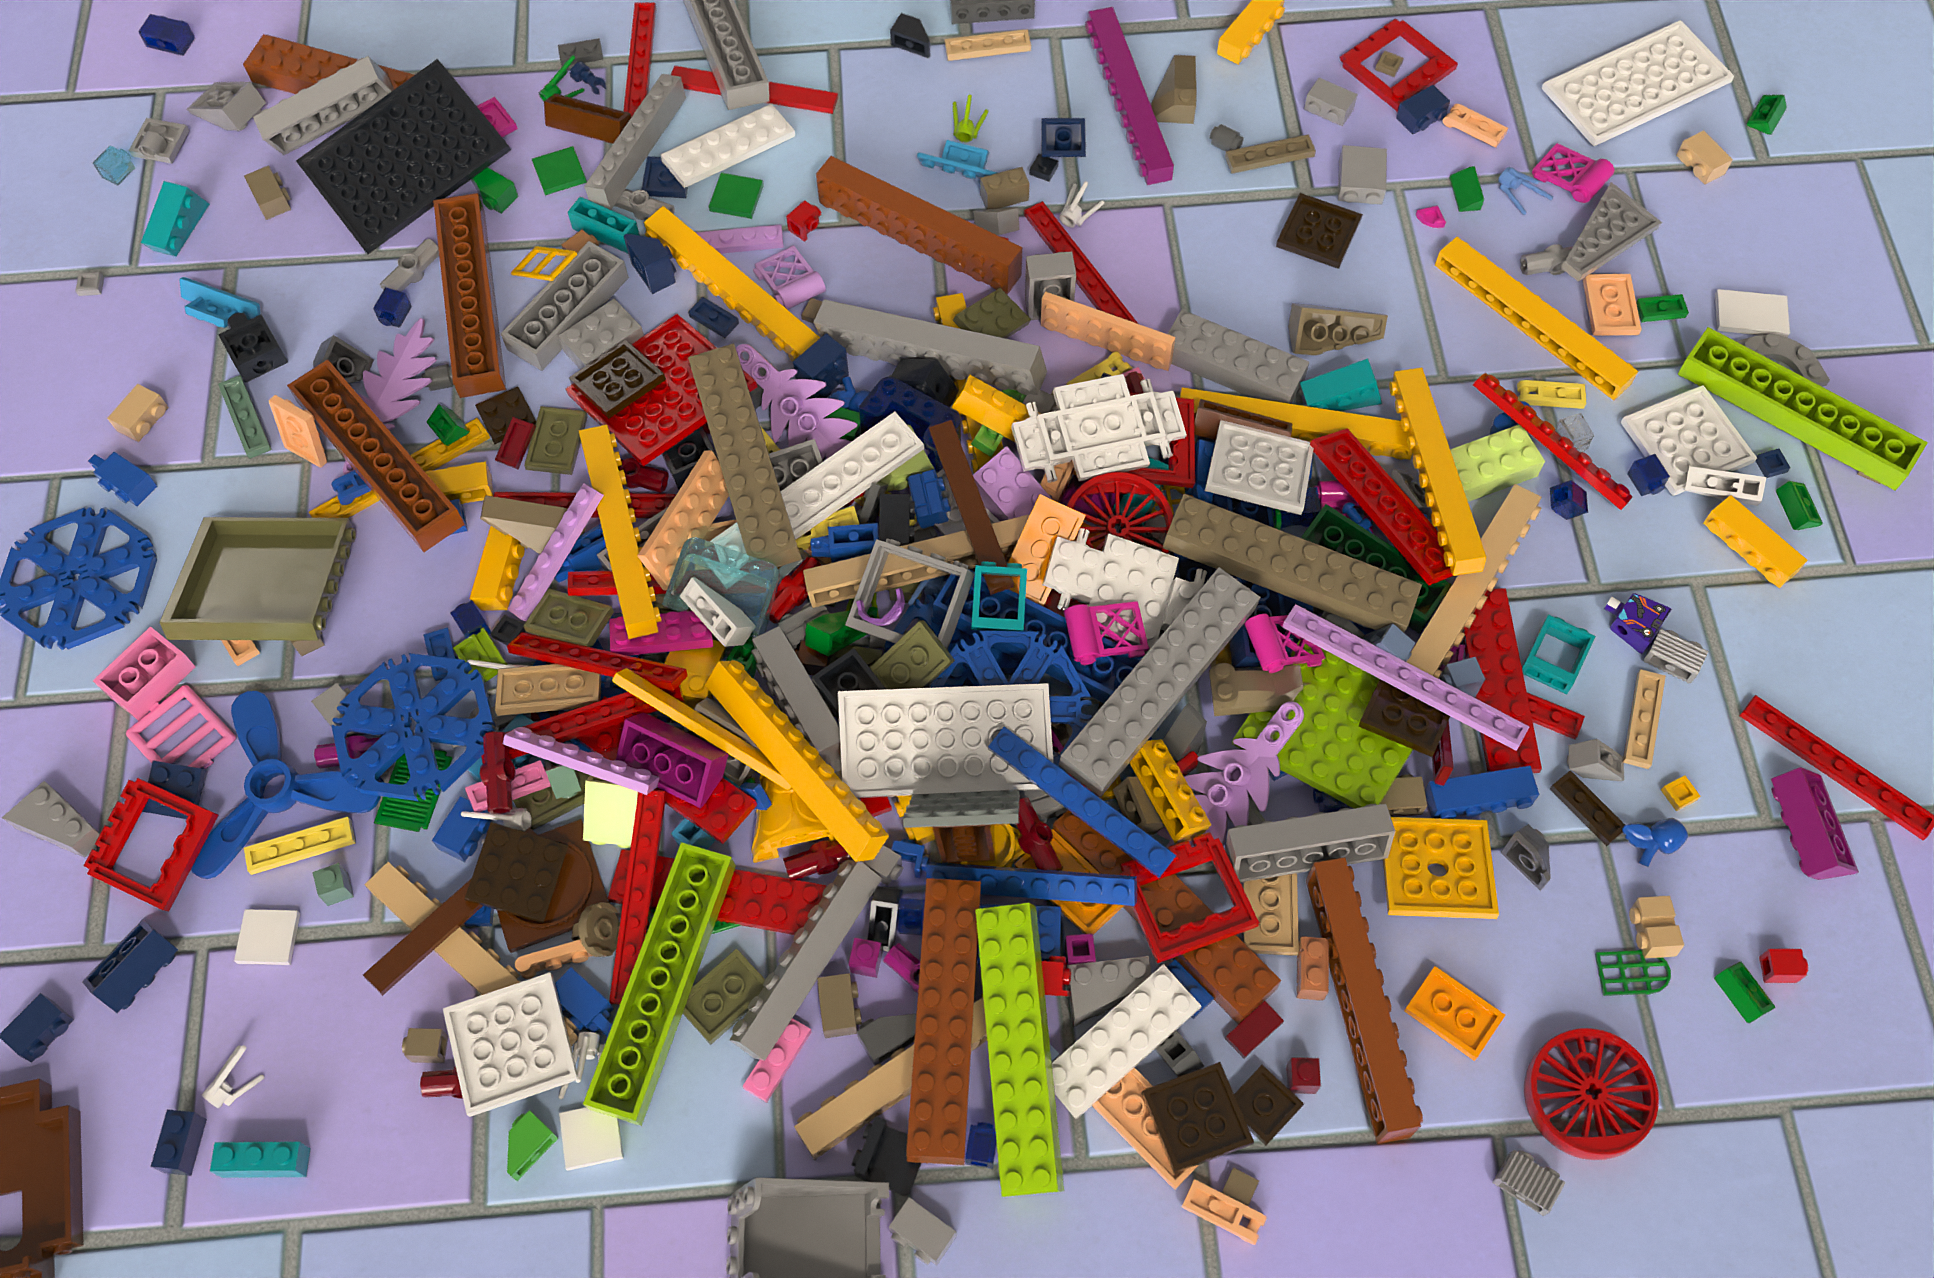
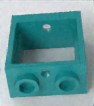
M981 562V566H975L972 630H1024L1027 568H1022V564L1007 563V567H996L995 562ZM981 574L1020 577L1017 620L979 617Z
M1548 614L1522 666L1523 675L1567 695L1575 683L1596 636L1583 628H1577L1559 617H1553ZM1546 634L1580 649L1570 672L1536 657Z

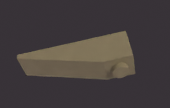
M1174 55L1151 103L1157 122L1194 124L1197 90L1196 56Z
M1292 303L1288 325L1292 352L1294 354L1320 355L1330 350H1339L1346 346L1383 339L1388 315Z
M485 496L480 519L504 535H511L520 541V545L526 549L529 547L538 554H541L568 509Z

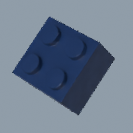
M827 333L793 361V367L798 371L795 379H812L823 381L827 384L824 388L810 396L809 399L827 398L833 389L843 384L842 379L849 376L846 348Z

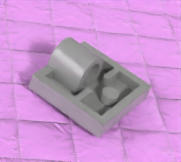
M146 118L129 152L133 157L172 164L189 133L187 125Z

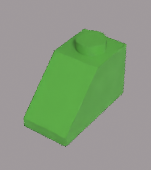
M530 1110L515 1119L512 1124L513 1128L509 1131L507 1173L516 1181L558 1139Z

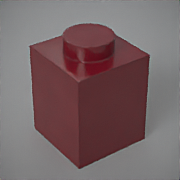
M1291 1058L1286 1065L1287 1088L1294 1094H1316L1321 1087L1319 1058Z

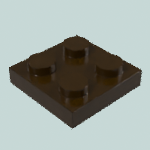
M518 386L475 405L494 445L503 441L512 417L536 425V420Z
M1263 1065L1234 1094L1250 1132L1265 1146L1271 1142L1304 1105L1294 1093Z

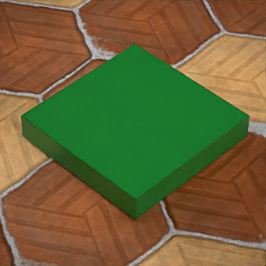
M573 146L532 158L545 195L587 183Z
M721 173L709 204V211L752 219L764 186L763 180Z

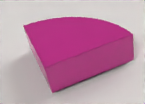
M1438 205L1420 209L1416 212V217L1423 224L1434 228L1445 227L1446 221Z

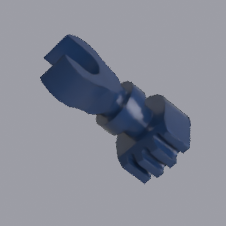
M577 62L570 69V77L577 83L583 81L589 84L594 94L600 95L599 89L596 87L597 85H601L606 89L605 80L594 76L584 62Z

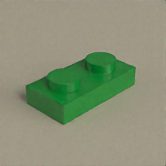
M1683 294L1638 298L1636 301L1641 322L1686 318L1689 313Z

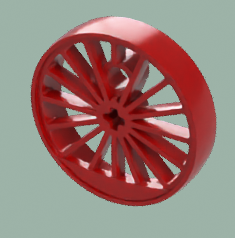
M1106 473L1085 482L1070 498L1067 507L1075 510V505L1082 499L1104 520L1102 521L1080 512L1086 515L1084 520L1102 526L1080 527L1085 530L1087 529L1089 533H1101L1089 538L1091 543L1111 534L1134 542L1132 540L1134 539L1159 549L1163 553H1169V550L1163 549L1162 544L1135 534L1166 533L1167 535L1173 521V513L1167 499L1148 480L1130 473ZM1115 493V516L1105 494ZM1119 493L1130 494L1122 515H1119ZM1100 494L1109 517L1087 496ZM1134 494L1148 496L1127 518L1125 517ZM1151 500H1154L1161 509L1129 522ZM1160 515L1164 516L1166 527H1133ZM1115 524H1120V528H1122L1121 533H1116ZM1105 539L1095 548L1096 550L1100 551L1103 548Z
M1580 1028L1563 1032L1551 1038L1536 1052L1525 1075V1103L1534 1125L1552 1145L1571 1156L1586 1160H1606L1621 1156L1639 1145L1655 1123L1659 1107V1094L1653 1072L1643 1056L1632 1045L1612 1033L1591 1028ZM1577 1042L1579 1053L1573 1057L1565 1043ZM1585 1042L1597 1044L1595 1056L1586 1052ZM1558 1047L1568 1062V1069L1549 1056L1548 1052ZM1603 1047L1616 1055L1598 1079ZM1619 1058L1630 1067L1629 1070L1603 1083ZM1578 1060L1585 1061L1589 1065V1073L1582 1071L1578 1065ZM1542 1061L1546 1062L1571 1082L1540 1073L1539 1068ZM1631 1073L1635 1074L1639 1082L1638 1086L1606 1088ZM1537 1080L1573 1091L1539 1094L1537 1092ZM1588 1090L1591 1094L1594 1093L1595 1097L1593 1098L1592 1095H1587L1586 1091ZM1642 1091L1643 1104L1611 1094ZM1575 1098V1100L1548 1115L1544 1113L1539 1101ZM1613 1103L1642 1111L1641 1122H1637ZM1578 1104L1579 1108L1562 1132L1558 1131L1549 1121L1552 1117ZM1586 1109L1581 1137L1566 1136L1579 1115ZM1592 1111L1598 1137H1588ZM1610 1111L1636 1131L1624 1134ZM1601 1114L1615 1135L1606 1136Z

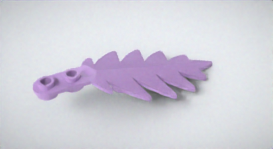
M420 318L413 325L406 336L396 335L393 350L394 356L382 351L377 353V364L381 377L369 371H363L364 387L369 398L358 395L389 431L394 429L395 426L385 423L406 414L420 404L419 400H399L414 394L432 382L430 378L409 379L437 361L435 357L416 358L434 342V339L431 337L422 338L425 324L423 318ZM346 460L343 467L344 475L354 471Z
M741 344L736 347L742 369L764 389L762 410H766L772 401L771 430L774 443L779 441L788 421L789 447L803 443L806 439L807 441L815 439L822 460L825 455L828 459L851 443V441L840 439V437L858 426L856 422L840 418H825L845 405V402L832 398L807 399L827 385L826 382L812 379L790 380L798 373L796 369L779 372L751 345ZM744 351L749 354L748 360H745L742 356ZM761 367L766 370L765 376L760 374Z
M1291 701L1284 703L1257 739L1239 738L1233 740L1234 744L1246 750L1219 751L1198 757V761L1224 771L1199 773L1184 777L1191 789L1206 794L1195 795L1212 824L1203 834L1210 832L1213 838H1219L1224 846L1228 822L1227 813L1235 826H1247L1249 816L1248 792L1261 812L1266 811L1269 796V769L1274 776L1278 777L1280 775V762L1277 755L1304 718L1303 708L1298 703ZM1295 711V717L1290 720L1288 718L1289 713ZM1279 732V738L1274 741L1273 734ZM1166 827L1157 832L1158 835L1170 840L1166 848L1177 844L1174 843ZM1189 841L1191 847H1194L1193 842Z

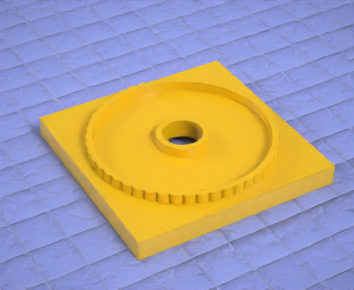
M1391 817L1395 828V835L1389 856L1383 859L1388 915L1497 919L1499 909L1487 820ZM1430 864H1440L1445 868L1446 875L1435 876L1429 872L1427 867Z

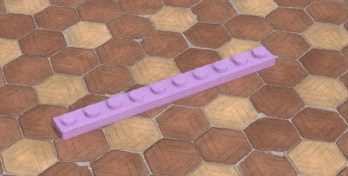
M1296 604L1283 623L1282 628L1515 751L1529 729V726Z

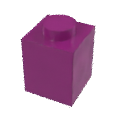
M1093 934L1066 936L1065 954L1067 965L1096 962Z
M854 938L849 959L850 972L877 978L883 953L881 943Z

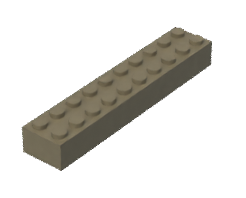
M734 343L688 357L746 554L754 575L802 560Z
M1186 494L1182 496L1163 544V549L1215 569L1220 567L1228 574L1373 630L1394 624L1402 632H1405L1422 587L1420 583Z

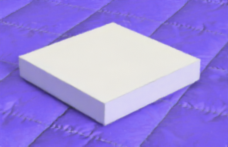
M245 909L234 961L237 964L291 965L300 913L293 910Z
M587 1107L559 1113L567 1171L624 1159L619 1119L589 1110Z

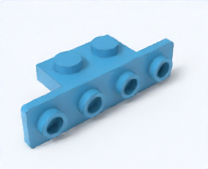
M950 140L946 141L942 158L919 152L917 155L919 161L922 162L921 165L925 167H942L943 171L954 174L955 171L961 172L963 176L970 179L997 174V172L985 170L989 156L988 150Z
M186 277L179 279L181 297L191 301L185 305V314L198 320H204L218 327L225 328L228 326V319L233 314L245 313L250 319L261 315L260 305L256 302Z

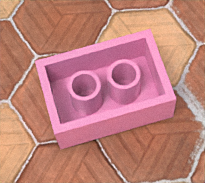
M149 627L103 670L93 682L106 695L139 721L150 711L149 708L156 702L159 703L196 666L182 651L152 627Z

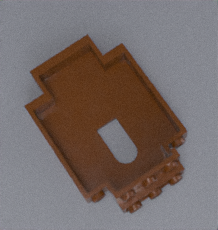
M41 1079L0 1087V1196L22 1191V1237L14 1248L7 1251L0 1250V1278H55L54 1255L69 1254L72 1252V1248L84 1246L81 1111L70 1105L52 1109V1085Z

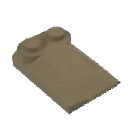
M1228 663L1215 664L1209 670L1214 716L1276 711L1284 703L1293 702L1298 693L1303 689L1300 665H1285L1282 670L1275 673L1263 671L1261 666L1234 668Z

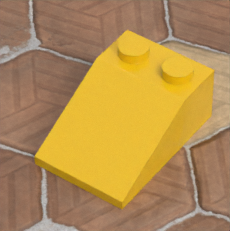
M713 640V647L670 651L664 664L687 670L688 677L680 684L685 701L682 703L692 709H695L696 705L706 698L712 700L713 694L705 684L718 661H723L726 647L720 641Z

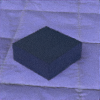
M1780 448L1760 453L1756 456L1757 459L1755 461L1766 478L1787 473L1791 468Z

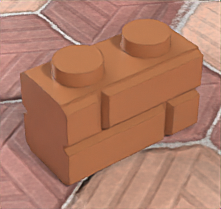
M1301 937L1299 953L1297 955V998L1321 1001L1327 996L1329 992V939Z

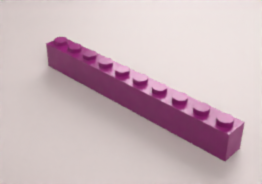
M1108 7L1089 11L1088 21H1085L1086 32L1091 35V45L1097 51L1098 64H1102L1104 80H1108L1110 96H1114L1116 112H1120L1122 128H1126L1127 142L1132 144L1133 158L1135 161L1138 160L1140 176L1144 177L1147 185L1171 181L1174 164L1114 8Z

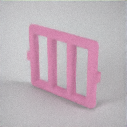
M188 685L180 687L162 703L158 704L156 702L149 708L150 712L126 731V736L151 763L159 761L172 764L216 729L223 738L188 765L189 767H203L204 769L214 763L212 759L236 740V735ZM184 697L193 705L148 742L140 736L143 730ZM199 713L207 720L203 726L163 758L154 751Z

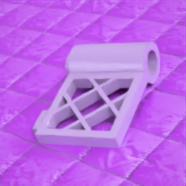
M795 246L756 263L755 269H753L759 281L764 279L775 294L773 298L787 310L826 291L820 274L817 271H813ZM794 255L795 257L794 262L784 261L789 256ZM776 266L774 272L765 271L764 268ZM781 267L791 268L789 274L779 273ZM796 269L806 271L802 275H794ZM776 279L786 280L785 283L779 286L775 285Z

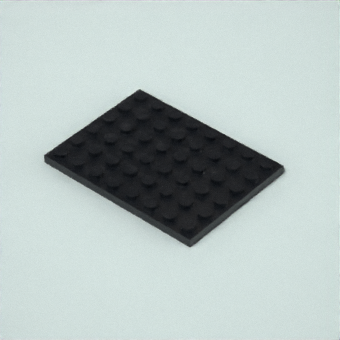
M437 58L297 159L296 162L364 251L369 254L434 207L433 200L445 199L511 149Z

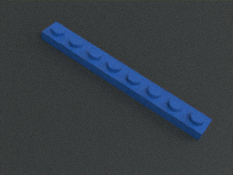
M1006 727L1001 729L988 746V750L1156 877L1160 878L1176 857L1174 853Z
M928 862L926 864V879L981 881V894L1128 906H1135L1137 903V876Z

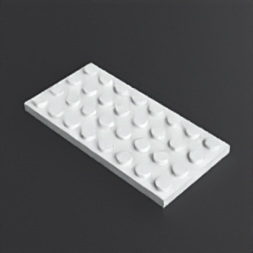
M1680 20L1544 82L1542 89L1593 146H1596L1731 83L1734 75Z
M1048 683L838 691L842 782L849 786L850 791L856 798L937 793L954 794L959 792L979 793L981 791L1041 790L988 750V746L1003 727H1006L1053 763Z

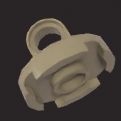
M604 902L586 907L581 914L579 923L573 925L571 939L573 941L581 940L586 951L594 957L613 955L612 953L617 949L620 922L615 914L618 913V910L611 904Z

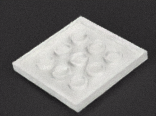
M1704 385L1625 416L1621 421L1625 430L1672 496L1685 492L1689 466L1733 472L1754 463L1757 459Z
M1220 420L1205 491L1302 515L1314 448L1310 445L1311 442Z
M550 972L443 1008L466 1114L469 1117L576 1081V1078H578L553 975Z

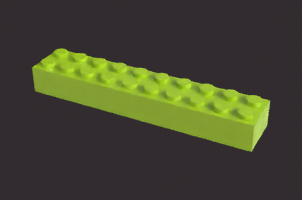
M1707 327L1678 372V375L1699 386L1704 385L1708 391L1855 470L1861 471L1868 477L1895 491L1908 477L1928 443Z
M681 842L584 1099L583 1105L589 1110L642 1126L736 865L732 857Z
M1031 903L976 909L1001 1196L1064 1191L1036 906Z

